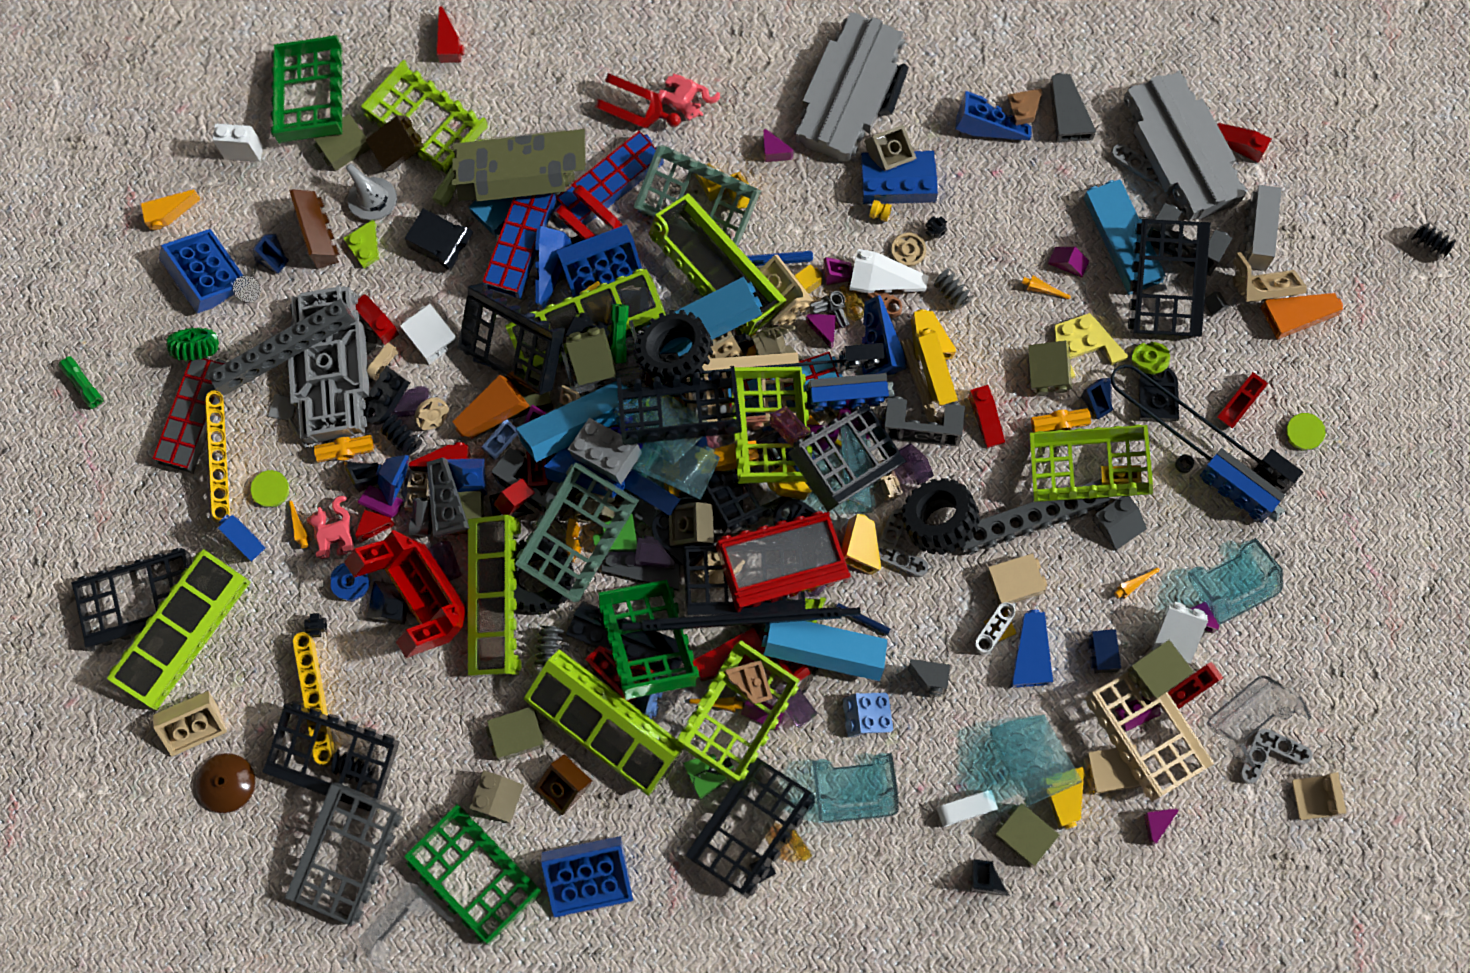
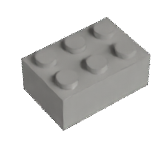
M591 418L587 420L568 448L573 459L620 485L642 454L638 444L623 445L621 434Z

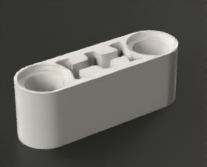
M1004 602L999 605L976 639L975 649L980 655L991 653L1015 616V607L1011 603ZM1005 608L1009 609L1011 616L1004 617L1000 611ZM999 620L1001 622L998 628L999 631H995L991 638L989 635L992 627H995ZM985 640L990 644V647L985 650L981 649L979 642Z
M988 790L941 805L936 809L942 826L947 827L998 810L992 790Z

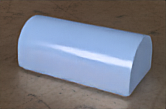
M506 419L486 440L481 449L492 459L496 460L518 435L516 427Z

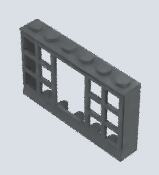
M340 783L331 784L285 898L349 926H353L357 922L359 923L364 915V911H362L364 904H367L371 898V887L376 884L380 873H377L379 867L386 861V850L394 841V830L401 824L403 818L401 813L403 810ZM342 793L355 798L350 812L337 807ZM359 801L373 806L368 819L354 814ZM377 808L390 813L385 827L372 822ZM335 811L348 816L343 830L330 825ZM352 818L365 824L360 838L347 832ZM370 826L383 831L378 845L364 840ZM327 829L376 849L362 883L314 863ZM312 867L325 873L320 886L307 881ZM329 875L343 880L337 894L324 889ZM347 882L360 888L355 902L341 896ZM304 886L318 891L314 901L301 895ZM322 893L335 898L332 908L318 903ZM339 900L353 906L349 916L336 911Z

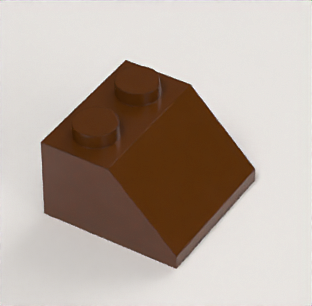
M563 754L549 765L534 789L563 816L586 792L593 781Z

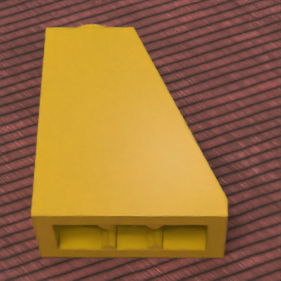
M925 309L914 311L911 317V327L916 360L921 359L914 335L919 334V330L930 328V330L937 332L945 360L953 359L956 348L934 312Z
M856 514L848 520L841 550L847 565L872 575L881 569L875 523L868 519L866 515Z
M1083 767L1042 781L1059 828L1065 827L1067 830L1076 827V822L1081 820Z

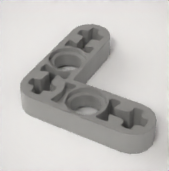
M1123 144L1114 146L1111 152V157L1114 161L1148 182H1153L1158 178L1155 171L1151 176L1148 175V171L1152 169L1148 159ZM1123 151V155H1117V152ZM1128 155H1130L1128 161L1126 162V161H1125L1126 157H1127ZM1138 160L1140 162V166L1134 167L1131 165L1130 161Z
M895 509L892 511L878 542V549L880 551L885 548L887 549V554L892 555V551L895 554L892 561H890L891 556H880V562L915 577H923L928 571V563L922 558L896 548L904 529V523L900 520L897 528L894 527L896 520L894 516L902 515L903 513L902 509ZM888 531H894L897 537L894 540H888L885 534ZM900 555L905 556L907 562L904 565H899L896 562V558ZM910 559L914 560L912 562L913 565L918 566L920 563L922 564V568L925 570H920V572H917L916 567L912 565L910 569H908L907 567L909 566Z
M1261 729L1254 735L1239 775L1244 783L1252 784L1258 781L1270 752L1296 764L1304 765L1311 761L1312 751L1307 746L1274 731ZM1263 734H1267V739L1272 741L1275 738H1277V740L1274 743L1270 741H1266L1263 743L1260 735L1262 736ZM1280 741L1287 743V752H1281L1278 749ZM1253 751H1259L1262 754L1260 762L1253 760ZM1292 751H1296L1298 753L1304 751V755L1307 756V758L1300 760V755L1293 753L1292 756H1290L1289 754ZM1252 765L1259 766V768H1253L1252 775L1254 777L1247 779L1248 775L1245 772L1249 771Z

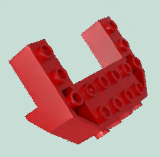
M393 530L385 540L355 548L344 561L354 578L384 569L420 625L406 629L396 641L405 658L449 643L462 629L466 606L425 544Z

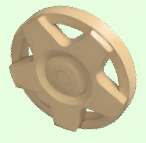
M901 234L893 241L892 256L895 261L907 267H913L924 259L926 244L917 234ZM905 237H910L907 241L902 239ZM918 241L922 244V247L917 245ZM895 245L899 249L897 252H895Z
M429 398L416 409L415 422L423 430L441 427L447 418L449 408L441 398Z

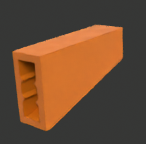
M1335 293L1268 299L1264 301L1260 308L1276 339L1279 340L1337 317L1343 310V303L1340 298H1337Z
M499 375L452 422L457 427L456 431L459 435L474 438L523 411L530 405L509 378Z

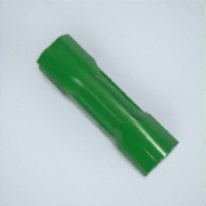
M624 304L611 305L612 328L610 350L614 363L626 362V323L628 321L629 306Z
M68 356L60 361L58 364L59 368L75 386L87 406L93 409L102 404L104 399L81 371L74 358Z

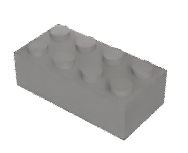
M1259 185L1256 191L1252 192L1251 199L1247 201L1246 210H1249V216H1246L1245 219L1247 233L1244 234L1243 244H1246L1242 255L1250 264L1251 269L1266 271L1275 258L1282 189L1280 187Z

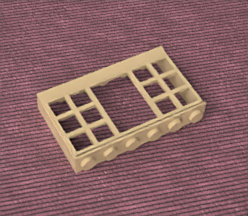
M798 352L709 359V365L704 364L702 368L704 371L730 369V366L755 367L799 363ZM726 372L722 373V378H726ZM704 374V380H708V374ZM779 378L780 391L785 390L784 383H793V378ZM761 379L762 391H766V385L775 384V380ZM724 389L725 398L729 397L728 389ZM706 391V399H711L710 391ZM686 393V399L692 400V393ZM781 396L782 407H787L786 401L795 400V396ZM763 398L764 408H769L768 402H775L777 398ZM687 403L689 424L699 423L698 420L695 421L693 409L697 408V403ZM730 403L720 404V406L726 405V413H731ZM707 405L701 407H707L708 415H712V406L716 405ZM765 412V415L746 417L747 428L754 430L763 429L766 426H771L772 428H780L783 425L797 427L796 413L783 412V414L769 415V412ZM723 418L721 420H730L733 418ZM717 419L702 420V421H703V422H712V421H717Z
M1129 672L1093 691L1085 697L1088 708L1096 715L1099 725L1107 732L1110 742L1116 746L1121 759L1127 763L1133 777L1143 788L1145 796L1153 802L1207 769L1214 762L1169 694L1166 692L1157 700L1146 705L1139 694L1142 689L1134 687L1129 679ZM1125 680L1132 692L1121 697L1114 685ZM1110 688L1117 701L1107 706L1100 694ZM1135 696L1142 709L1132 714L1124 701ZM1159 703L1179 734L1140 757L1121 728V725ZM1118 704L1122 706L1128 717L1120 722L1116 720L1110 711L1111 708ZM1180 738L1184 740L1190 751L1182 756L1178 754L1172 744ZM1168 746L1176 759L1166 765L1158 751ZM1154 755L1161 769L1151 774L1144 760ZM1190 755H1193L1201 766L1192 773L1183 761V759ZM1177 763L1180 764L1187 775L1179 781L1175 780L1169 770L1170 767ZM1165 772L1172 785L1162 791L1154 777Z

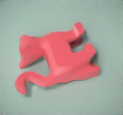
M675 73L672 76H668L665 81L667 87L676 88L674 93L667 92L666 90H660L658 93L660 94L662 105L667 104L675 111L682 112L687 121L696 118L698 115L703 116V113L700 111L701 104L691 102L697 92L702 93V98L707 103H715L720 98L719 92L710 97L708 88Z
M337 496L332 502L334 512L342 516L341 521L326 525V512L322 511L321 507H318V511L312 513L307 518V523L314 528V538L319 547V551L316 552L317 558H330V544L338 542L337 555L339 556L347 555L348 552L354 550V542L350 534V515L346 509L340 507V503L347 500L346 496Z

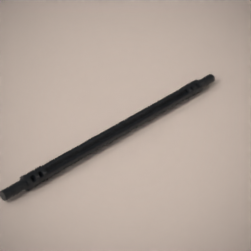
M841 607L649 619L642 620V622L622 623L623 631L643 630V632L841 619L842 616L861 615L860 607L842 609Z

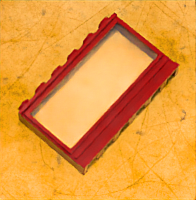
M818 511L810 517L799 516L791 522L780 521L772 527L767 525L761 526L756 529L757 531L749 532V530L738 533V536H723L715 546L736 612H741L743 607L750 605L757 607L764 601L771 600V602H776L780 597L786 595L794 597L801 591L808 590V592H812L817 587L823 585L831 587L838 581L843 580V583H847L851 578L829 512L823 513Z

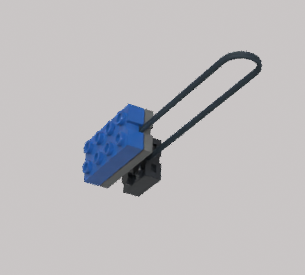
M883 343L844 346L839 353V360L755 367H795L840 363V369L846 368V371H855L857 367H865L866 370L875 369L885 357ZM730 369L717 370L719 373L731 372ZM707 370V371H703L702 373H700V372H697V373H699V374H711V372L714 371V370ZM886 373L811 379L806 384L804 391L807 392V409L819 412L831 407V410L843 409V406H850V408H855L858 405L862 407L864 404H869V407L880 406V403L884 402L887 397L895 396L892 389L893 382H886ZM678 394V396L687 403H697L696 400H688L684 398L682 394ZM763 395V398L776 397V395ZM744 396V398L755 399L758 396ZM704 399V400H700V401L715 400V399Z
M1124 364L1114 369L1111 375V384L1119 394L1210 461L1199 475L1204 483L1214 486L1218 489L1220 495L1230 498L1234 501L1233 503L1236 507L1250 513L1249 515L1252 519L1263 522L1269 517L1274 522H1277L1279 515L1285 512L1278 504L1285 497L1284 494L1303 474L1302 470L1272 448L1260 460L1138 368ZM1123 368L1134 370L1259 464L1252 471L1223 448L1213 458L1120 390L1114 381L1115 373Z

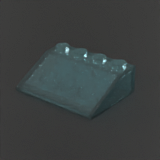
M670 395L660 396L663 427L699 423L698 414ZM657 397L642 398L643 407L657 406ZM638 398L626 400L624 402V409L639 408ZM618 407L614 411V416L616 419L617 426L620 427V414ZM658 411L643 412L644 422L659 420ZM639 413L624 414L625 424L640 422ZM659 425L646 426L644 429L659 427ZM637 427V428H627L626 431H627V430H637V429H640V427ZM702 437L643 444L674 465Z
M843 425L840 427L842 457L857 478L872 469V461L868 458V455L847 425ZM866 434L862 435L861 438L867 447L870 448L871 441L867 440ZM843 469L844 483L846 485L849 482H851L852 479L850 478L846 470ZM874 483L846 500L849 514L872 513V507L875 506V497L871 495L870 488H874Z
M1044 714L1008 721L990 729L991 742L1026 806L1082 782Z

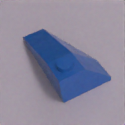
M965 91L956 116L955 130L972 136L1030 141L1032 126L1027 123L1016 125L1013 115L1008 116L1001 111V107L996 106L995 108L986 103V98Z
M537 226L535 250H539V261L535 262V268H537L539 278L535 281V304L544 309L563 269L556 250L570 246L572 243L565 232Z
M877 295L864 302L863 325L866 327L862 343H883L885 358L875 369L866 370L865 367H862L863 375L886 373L888 376L896 374L907 367L902 346L881 296Z

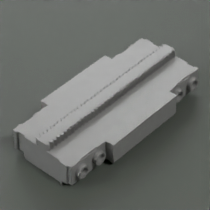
M850 12L848 18H844L841 26L843 30L837 34L835 41H829L803 99L801 124H797L794 130L797 143H803L806 148L835 158L839 162H850L852 156H856L859 148L857 144L863 140L865 132L870 134L885 100L884 98L889 91L893 77H895L897 72L898 50H902L905 44V39H903L904 31L895 30L893 27L883 24L880 19L874 17L868 19L855 12Z
M1180 70L1172 75L1155 76L1149 82L1138 86L1134 85L1127 90L1123 99L1125 106L1129 108L1132 114L1133 121L1137 123L1133 132L1165 192L1173 190L1174 198L1180 203L1182 213L1189 221L1204 218L1227 208H1233L1243 200L1247 194L1246 188L1243 183H1240L1237 171L1232 167L1236 158L1203 98L1196 100L1195 94L1188 88L1187 80L1182 76Z
M337 285L333 288L300 293L298 297H291L290 311L293 315L291 326L340 298L349 307L356 321L288 359L291 404L297 408L296 414L300 426L297 429L298 436L310 444L325 440L334 441L340 437L354 436V434L359 433L365 434V427H367V420L363 414V409L366 408L364 398L370 397L365 327L359 321V314L356 310L355 304L358 303L357 294L345 286L340 287Z

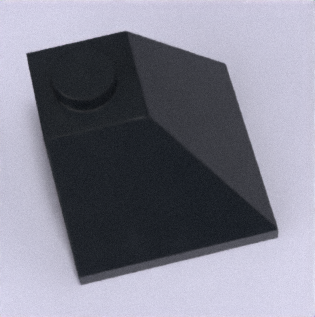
M374 581L366 619L405 625L408 605L395 585Z

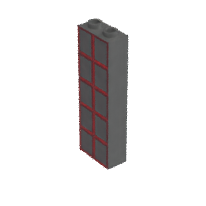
M209 357L189 361L152 458L156 463L194 474L206 442L205 398L210 391H217L208 373L227 362L220 359L213 361ZM209 398L211 404L217 405L219 403L218 398ZM215 415L210 417V421L212 423L215 418Z

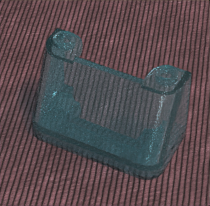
M682 439L644 443L641 448L642 454L632 469L701 500L720 457L714 454L715 450L704 445V448H701Z
M1256 538L1244 542L1240 546L1239 556L1208 572L1204 567H1195L1188 572L1190 583L1202 603L1206 601L1218 624H1223L1277 596L1283 589V569Z
M879 753L872 759V764L833 768L832 763L826 759L812 761L819 821L823 823L889 817L898 813V788L892 753Z

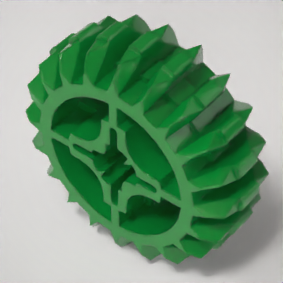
M200 327L185 328L184 330L173 332L168 336L166 343L169 356L185 361L206 359L208 356H213V354L217 353L219 349V340L216 332L207 328L201 329Z

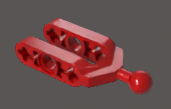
M607 73L605 82L648 99L651 102L645 118L601 99H597L596 108L646 129L659 119L667 121L670 127H677L680 124L681 118L677 113L667 114L663 112L660 94Z
M578 185L572 191L587 208L612 230L622 226V223L583 186ZM559 205L554 211L555 215L582 240L596 236L564 206Z

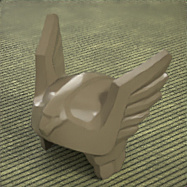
M783 324L777 327L764 328L756 335H753L752 340L757 351L756 355L796 353L790 345L785 346V339L782 336L795 330V325ZM798 354V359L802 360L803 357Z

